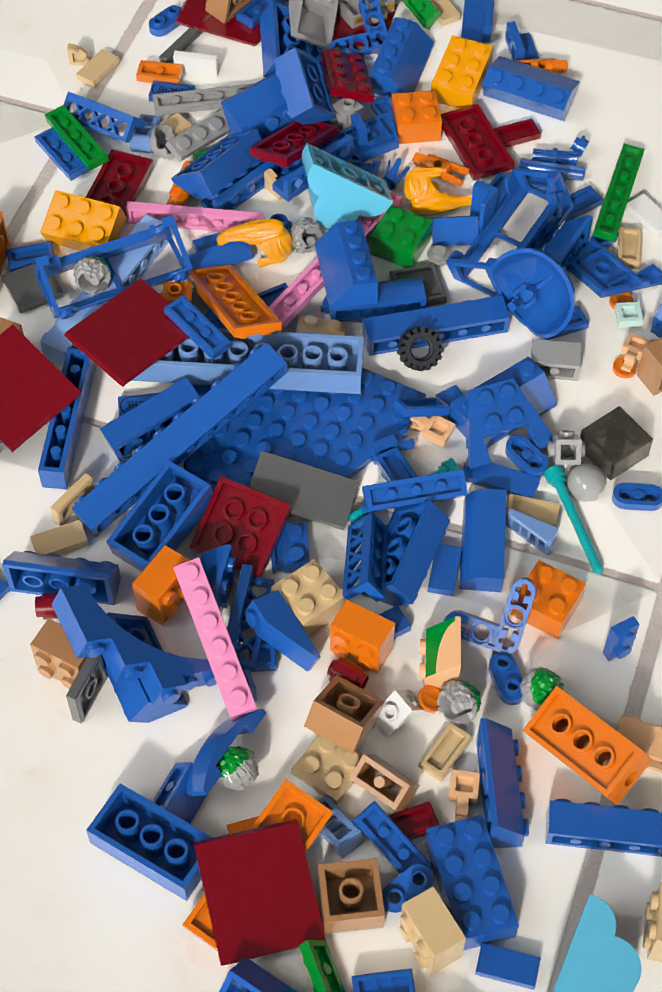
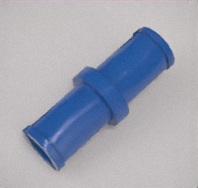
M533 148L532 160L577 166L578 151H560L558 148H553V150Z

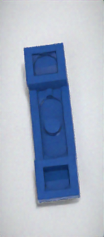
M264 709L252 711L233 720L229 718L211 733L199 750L192 765L186 789L189 797L203 796L209 793L222 775L216 764L238 735L253 733L267 713Z

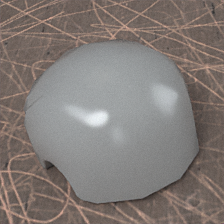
M156 125L149 139V145L153 153L160 158L169 160L175 157L165 145L168 140L177 136L174 134L171 125Z
M583 462L581 465H575L570 470L565 485L569 494L574 499L582 502H592L604 491L606 475L599 466L590 462Z

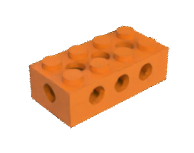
M558 686L555 687L522 730L616 805L621 802L652 762V759L643 750ZM611 758L610 762L607 765H605L607 760Z

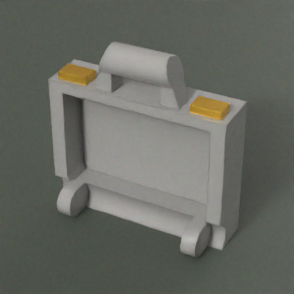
M339 0L337 13L352 29L363 25L358 6L359 0ZM365 0V3H367L369 8L368 12H370L372 3H369L368 0ZM378 0L384 20L387 19L388 13L395 10V0ZM376 18L368 20V23L371 25L379 22Z

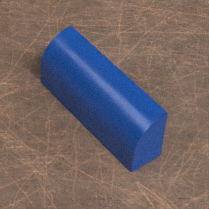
M421 277L378 282V304L330 310L328 304L330 320H338L339 322L362 320L371 316L426 308V294Z
M479 489L470 492L464 498L459 589L488 592L502 591L507 490Z

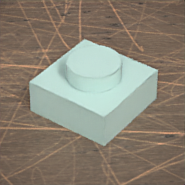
M640 302L616 303L615 314L619 328L643 325L644 319Z

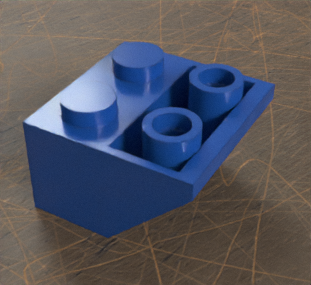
M227 544L203 552L200 557L221 614L223 608H228L230 602L229 587L230 585H235L237 570H234L236 557L232 556V545Z

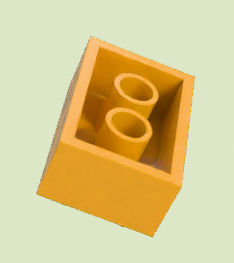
M452 35L431 83V91L435 90L438 103L459 109L476 103L482 89L483 80L489 66L492 64V45Z
M55 190L40 233L47 242L52 241V244L81 251L119 239L126 216L120 206Z

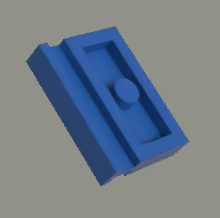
M307 522L285 523L271 555L272 574L282 571L284 573H293L310 562Z

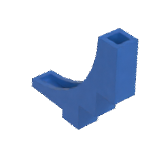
M85 584L60 588L52 603V607L76 657L94 658L102 654L114 681H133L139 678L152 705L161 703L172 704L180 698L183 690L189 691L195 687L205 685L211 687L217 684L208 659L185 658L164 652L142 642L126 632L105 613Z

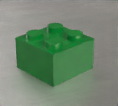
M391 205L371 234L370 255L404 268L414 267L431 240L433 220Z

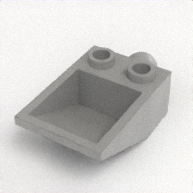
M289 0L291 36L329 50L339 0Z

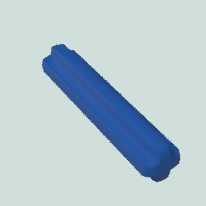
M524 158L519 163V168L560 171L561 175H566L565 179L583 181L585 176L584 167Z

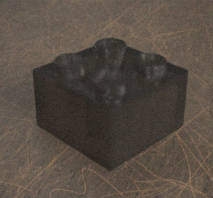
M620 406L582 429L580 434L582 442H585V455L601 468L610 481L648 457L653 438Z

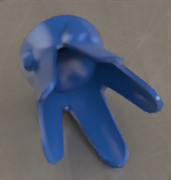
M401 158L396 159L390 171L391 160L389 159L386 174L382 178L386 180L391 191L397 189L400 181L410 170L408 166L397 176L402 161Z

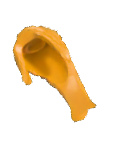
M415 168L405 176L404 193L406 198L411 201L410 209L415 214L429 215L449 212L470 205L472 195L451 196V194L444 192L440 193L437 190L439 184L436 181H431V178L441 176L442 168Z
M276 219L246 222L220 231L216 238L219 246L234 241L255 244L268 257L258 260L257 265L259 267L284 262L291 255L293 249L291 234L284 228L283 223Z

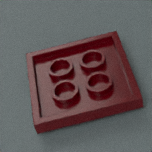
M220 476L189 548L203 553L226 544L232 545V556L236 557L235 568L241 570L242 564L253 565V575L262 578L293 506Z

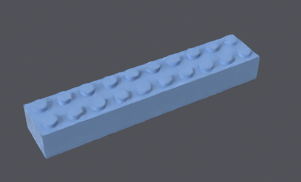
M218 328L232 342V347L214 360L188 338L131 380L176 383L187 377L191 384L212 386L216 380L224 379L230 374V370L238 362L243 363L255 347H261L267 342L287 363L288 373L269 389L361 394L364 337L273 332L270 335L256 334L240 339L234 338L228 329Z

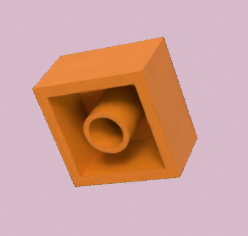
M435 90L392 94L391 108L399 144L441 141L442 119Z
M165 545L132 583L137 611L161 626L168 619H173L178 612L180 604L185 600L173 567L190 560Z
M538 560L527 577L532 579L537 586V594L527 624L559 639L582 601L586 583ZM523 584L520 588L521 595L519 600H513V603H521L528 607V604H524L523 600L527 594H531V591L528 590L527 584ZM516 608L511 610L512 616L521 621L523 620L521 610Z
M346 599L330 625V651L338 658L343 657L365 668V671H372L378 674L393 650L395 623Z

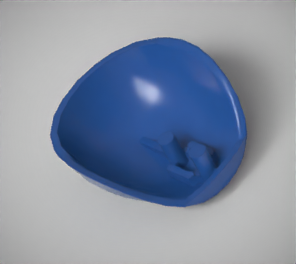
M518 248L502 254L492 263L490 277L499 296L503 295L507 309L532 334L540 338H550L560 333L567 326L575 308V287L566 268L554 257L538 248Z

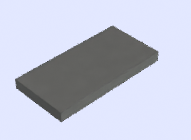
M261 451L249 488L291 504L293 507L290 514L345 530L359 481Z

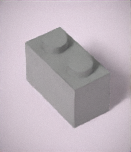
M533 339L530 358L545 372L547 379L578 381L581 368L582 343Z

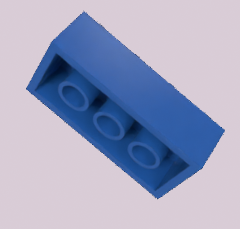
M168 460L106 541L112 554L142 572L165 545L176 551L204 514L213 494L211 485Z
M119 783L86 829L90 844L185 901H188L201 881L193 842L213 838Z
M483 815L427 828L425 844L431 864L434 866L433 870L442 900L466 937L463 951L480 947L482 943L491 944L515 938L519 923Z

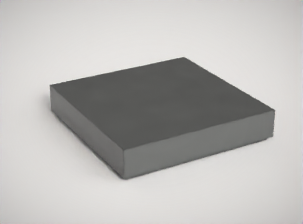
M35 263L1 276L19 313L47 303L34 273ZM55 276L47 277L55 300L64 297Z
M435 263L389 271L390 280L421 277L426 294V307L447 303V296Z
M101 655L94 658H86L66 694L72 720L81 724L84 722L107 680Z

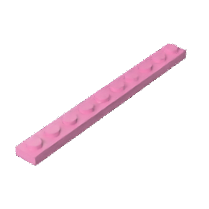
M390 192L393 199L391 205L400 207L403 197ZM386 211L374 217L358 216L357 220H361L366 241L371 238V234ZM317 258L269 306L273 313L282 321L281 331L324 287Z

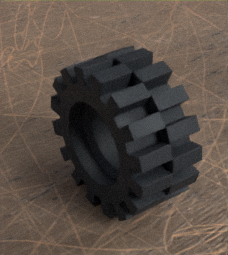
M413 327L406 330V333L400 336L401 340L397 343V346H399L397 354L400 355L399 359L406 367L417 371H428L431 367H435L438 364V360L442 359L441 352H444V348L441 346L443 344L442 339H439L437 332L430 328ZM419 339L425 340L429 345V352L423 358H416L411 351L412 344Z

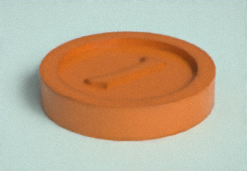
M629 292L613 295L609 298V304L613 309H615L616 303L633 302V297Z
M625 356L615 359L612 366L615 375L620 378H631L636 374V362L631 372H627L621 369Z
M426 685L420 689L417 694L420 707L428 713L439 711L437 699L441 691L432 685Z

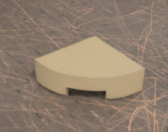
M68 43L67 51L70 65H86L91 60V56L84 48Z
M269 168L264 172L265 189L281 200L282 197L272 190V184L277 181L275 178L278 175Z

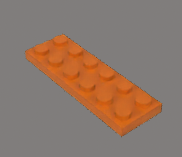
M231 264L192 269L191 274L188 275L189 278L186 280L192 282V287L234 338L244 339L250 335H270L273 332L281 331L282 321Z
M285 779L250 829L297 819L306 854L332 816L333 811ZM204 894L184 921L182 927L217 951Z

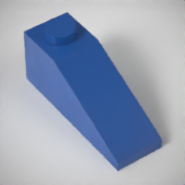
M279 590L252 600L244 615L248 625L253 628L256 635L305 671L311 670L321 656Z

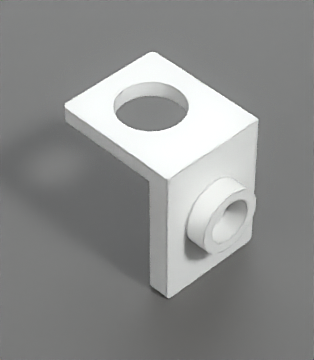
M395 690L385 700L377 724L387 736H392L412 713H425L426 711L420 707L417 697L411 690Z

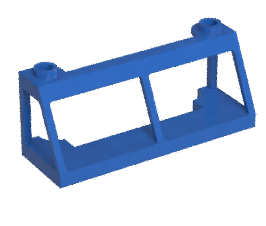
M513 169L505 181L507 197L467 252L463 255L461 251L455 250L446 260L454 279L489 296H499L490 277L491 265L497 258H489L486 263L479 262V260L495 238H500L517 246L516 249L538 248L541 250L545 243H549L556 228L559 229L574 207L560 171ZM525 175L547 177L548 187L546 194L531 188ZM531 193L548 201V205L524 239L519 242L500 233L526 195ZM473 268L486 270L495 292L467 279Z
M173 215L162 218V224L155 227L154 224L150 225L148 230L62 257L55 255L53 256V261L48 260L47 255L35 258L34 273L54 319L61 317L63 320L73 317L75 315L74 312L108 302L131 285L121 286L108 258L163 240H168L181 268L144 281L151 287L173 280L181 282L188 279V275L191 274L193 267ZM173 233L179 246L180 252L172 238ZM89 256L99 257L109 264L111 278L117 289L58 308L47 277L73 270L79 260Z

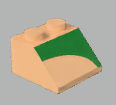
M455 616L426 628L425 639H420L419 655H424V663L419 664V680H424V686L432 685L441 691L448 681L459 680L461 668V617Z

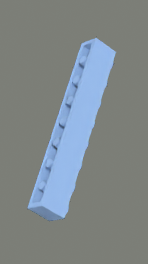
M145 215L140 222L135 224L129 235L148 230L150 225L154 224L155 227L162 224V222ZM168 240L108 258L121 286L125 287L138 281L168 245ZM111 278L107 290L98 292L97 294L93 295L81 291L78 297L72 300L70 304L115 290L117 288ZM107 302L74 312L75 315L68 319L62 320L61 317L57 318L53 327L44 333L41 338L40 344L43 355L63 366L67 348L78 349L64 337L65 332Z

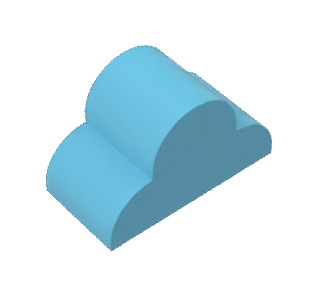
M308 143L304 147L302 163L309 184L308 193L315 218L324 228L330 230L337 222L357 220L359 215L365 217L378 216L388 210L393 203L386 180Z
M589 894L553 992H634L639 983L642 973L639 955L627 941L615 936L616 919L614 913L605 901L595 895Z

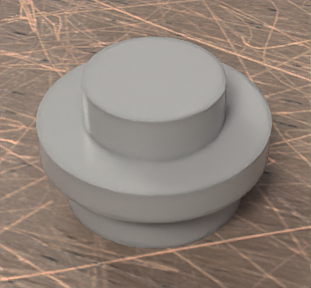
M442 245L432 246L427 252L429 262L435 263L436 267L446 265V260L451 255L449 249Z

